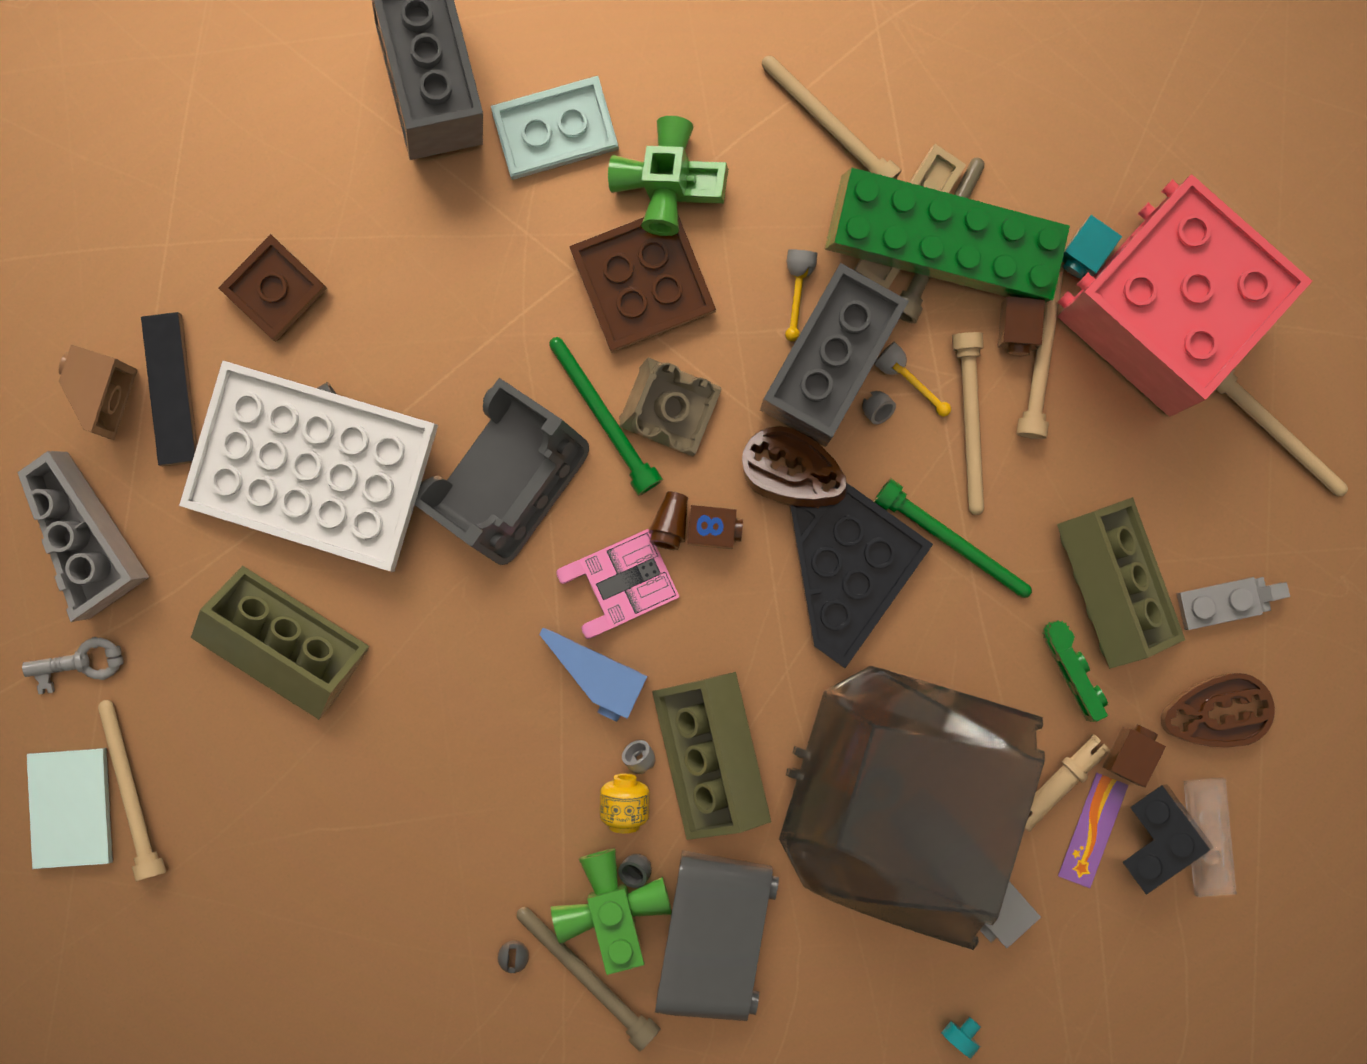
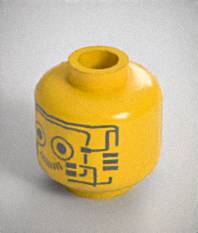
M617 774L613 777L612 781L605 783L600 789V818L604 824L609 826L612 832L622 834L637 832L640 826L644 825L649 819V789L646 784L636 781L637 777L633 774Z

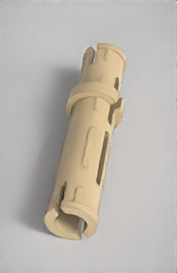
M1093 734L1071 758L1066 757L1062 761L1064 765L1016 812L1012 813L1018 822L1029 812L1033 813L1022 824L1028 832L1079 781L1084 783L1089 778L1086 774L1107 754L1111 753L1105 744L1094 754L1090 753L1101 742L1097 736Z

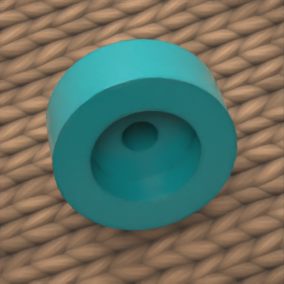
M971 1017L961 1027L950 1021L941 1032L952 1045L970 1059L981 1047L973 1039L981 1026Z

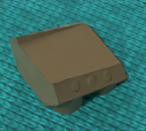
M648 357L639 367V373L623 413L619 416L620 427L693 457L706 430L720 395L721 387L712 384L704 378H698L680 371L677 366L671 363H661Z

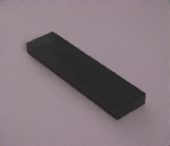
M173 312L142 316L141 323L158 466L192 463L197 448L182 314Z

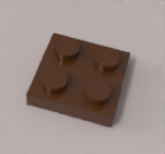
M270 234L218 289L276 342L327 287Z

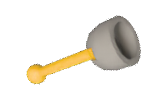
M789 249L787 252V268L796 277L790 327L785 332L786 339L791 342L796 341L800 335L797 325L803 278L810 276L814 271L818 255L816 252Z
M892 342L876 359L874 365L889 375L902 374L936 407L938 415L942 417L948 416L951 412L950 404L941 402L905 368L907 363L906 354L897 343Z

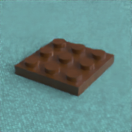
M679 215V232L675 235L660 236L645 231L641 227L643 217L569 246L611 353L716 312L715 305Z

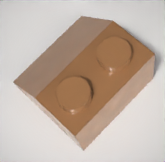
M71 345L69 352L62 356L59 364V374L61 375L59 383L83 430L115 440L138 369L116 358Z

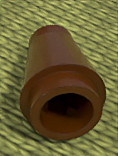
M672 491L666 492L665 499L648 531L651 534V544L668 550H679L680 543L685 542L688 501L686 495Z

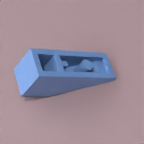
M542 628L539 635L590 700L600 706L597 712L617 722L620 716L628 719L648 676L547 628Z

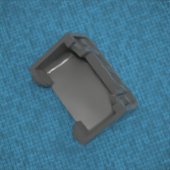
M499 378L483 398V412L491 420L447 480L441 476H433L421 482L415 506L472 548L495 563L505 565L518 555L588 456L589 443L561 418Z
M682 850L655 1013L747 1021L749 1014L756 1015L759 991H753L765 917L768 900L776 899L779 877L772 876V866Z

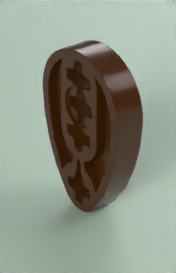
M783 426L766 428L756 433L744 448L742 464L745 479L748 485L763 497L780 503L805 507L836 505L845 498L847 492L846 476L836 460L822 446L795 429ZM764 449L768 450L770 459L763 457L760 461L756 460L755 452L761 454ZM780 457L785 458L787 467L780 465L777 470L773 469L771 460L778 461ZM797 465L802 466V473L797 472L794 477L789 475V468L794 469ZM831 480L836 481L837 489L830 488L828 492L823 491L822 483L828 484Z
M1226 673L1199 682L1179 694L1163 710L1161 725L1169 735L1189 743L1209 747L1245 746L1260 740L1269 731L1274 720L1275 706L1270 691L1260 680L1247 674ZM1251 696H1254L1255 700H1262L1263 707L1257 709L1256 716L1254 711L1245 710L1239 712V719L1237 720L1235 715L1230 714L1220 716V723L1216 719L1209 718V711L1214 710V703H1217L1218 707L1228 708L1233 704L1232 699H1235L1238 704L1251 703ZM1177 710L1182 715L1198 716L1197 718L1189 719V722L1183 723V730H1180L1179 726L1171 724V719L1177 717Z

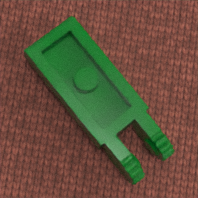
M1056 620V622L1052 621V623L1048 622V625H1045L1043 629V638H1046L1045 642L1086 721L1097 722L1107 717L1108 714L1104 708L1108 705L1107 699L1098 685L1092 686L1086 674L1090 671V667L1080 651L1075 652L1072 648L1075 636L1072 630H1069L1070 626H1067V623H1063V621L1059 622V620Z

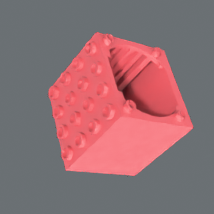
M1192 174L1180 185L1172 179L1161 191L1167 197L1156 208L1148 202L1137 214L1144 219L1137 229L1093 277L1088 272L1077 283V286L1081 288L1080 292L1074 297L1067 291L1057 302L1064 308L1057 317L1169 417L1205 401L1312 282L1309 277Z

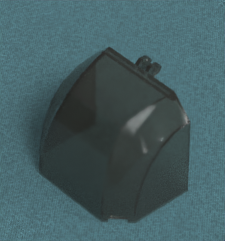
M869 666L825 690L807 748L794 746L793 754L803 759L801 768H788L786 776L797 781L779 840L803 887L821 897L865 915L974 950L979 944V939L976 936L985 923L993 925L999 917L1045 762V751L1037 749L1036 730L1040 731L1042 729L1043 717L874 666Z

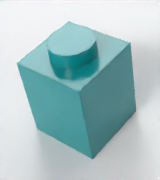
M1090 215L1065 248L1062 259L1064 263L1063 268L1069 274L1079 279H1082L1088 272L1093 277L1122 236L1093 215Z

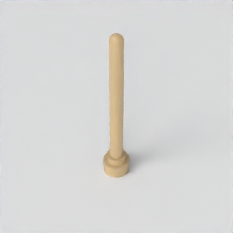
M773 56L763 58L762 67L869 170L868 172L897 179L902 170L893 161L889 160L887 162L884 158L879 160Z
M1063 263L1061 264L1054 299L1045 303L1042 345L1036 351L1028 411L1023 412V418L1018 420L1016 434L1025 438H1047L1049 422L1045 421L1046 414L1043 413L1059 306L1057 302L1060 300L1064 272Z
M968 332L953 334L952 339L953 351H957V358H961L969 511L974 515H979L984 510L976 357L980 356V349H983V333Z
M1233 369L1213 392L1217 390L1220 394L1226 393L1334 495L1344 496L1348 491L1347 485L1236 382L1238 378L1233 374L1235 372V369Z
M103 700L100 702L98 710L137 857L134 858L135 866H132L135 881L166 873L163 858H158L157 851L153 852L114 705L109 700Z

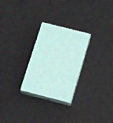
M598 76L490 106L512 180L619 150Z
M107 748L27 754L32 869L112 863Z

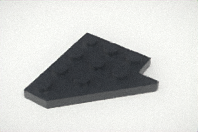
M848 483L845 498L836 505L820 506L819 508L789 505L813 646L843 668H846L933 545V543Z

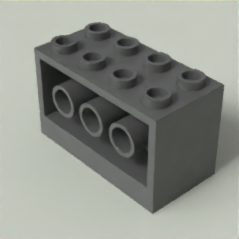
M372 0L374 21L409 160L483 145V111L454 0Z
M840 263L765 395L760 411L826 447L838 429L909 301Z

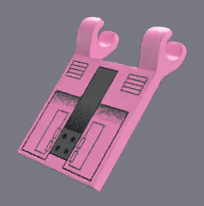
M649 529L557 570V577L561 584H566L586 574L604 613L603 616L589 621L582 626V632L586 639L593 638L679 598V594L657 547L650 543L651 534L648 533Z

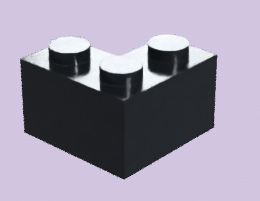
M1167 784L1161 785L1130 807L1154 839L1123 861V864L1146 895L1215 848Z

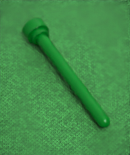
M553 337L549 342L551 350L631 471L629 476L632 479L630 484L636 494L641 496L663 481L662 476L656 467L651 468L648 462L643 463L563 339Z
M892 478L886 482L873 502L886 511L888 509L892 512L898 510L1019 597L1027 598L1031 595L1032 588L1029 584L906 498L907 493L902 491L903 486Z

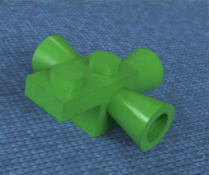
M663 116L657 120L658 146H646L644 162L617 155H612L609 161L608 184L611 193L645 187L650 203L641 227L651 234L671 236L679 232L677 202L724 204L729 170L727 163L689 161L685 149L694 126L692 122L683 117Z
M615 848L580 857L579 861L594 892L589 893L587 898L588 904L551 906L552 921L559 944L595 928L607 975L645 965L635 927V917L672 914L664 878L661 877L629 893L626 884L618 885Z

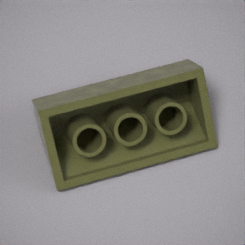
M1133 497L1057 524L1062 546L1066 549L1073 567L1074 579L1080 586L1086 603L1087 615L1093 622L1100 641L1101 653L1106 658L1109 669L1149 658L1185 640Z
M244 566L200 609L191 635L193 640L318 720L340 695L369 648L364 642Z
M736 672L652 691L686 839L741 833L770 823L769 809Z

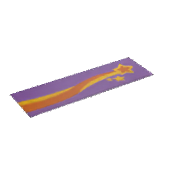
M1096 773L1058 874L1059 877L1091 888L1127 791V784Z

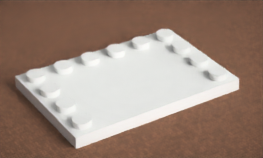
M222 361L179 506L394 572L438 425Z

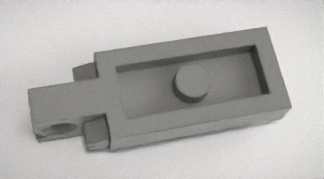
M1251 577L1176 593L1184 630L1262 615V612L1271 611L1269 601L1290 597L1287 582L1266 586L1264 577L1256 579Z

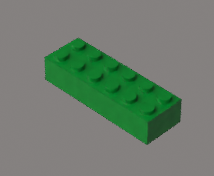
M851 167L841 176L825 250L1005 297L1042 299L1046 303L1054 299L1070 226Z

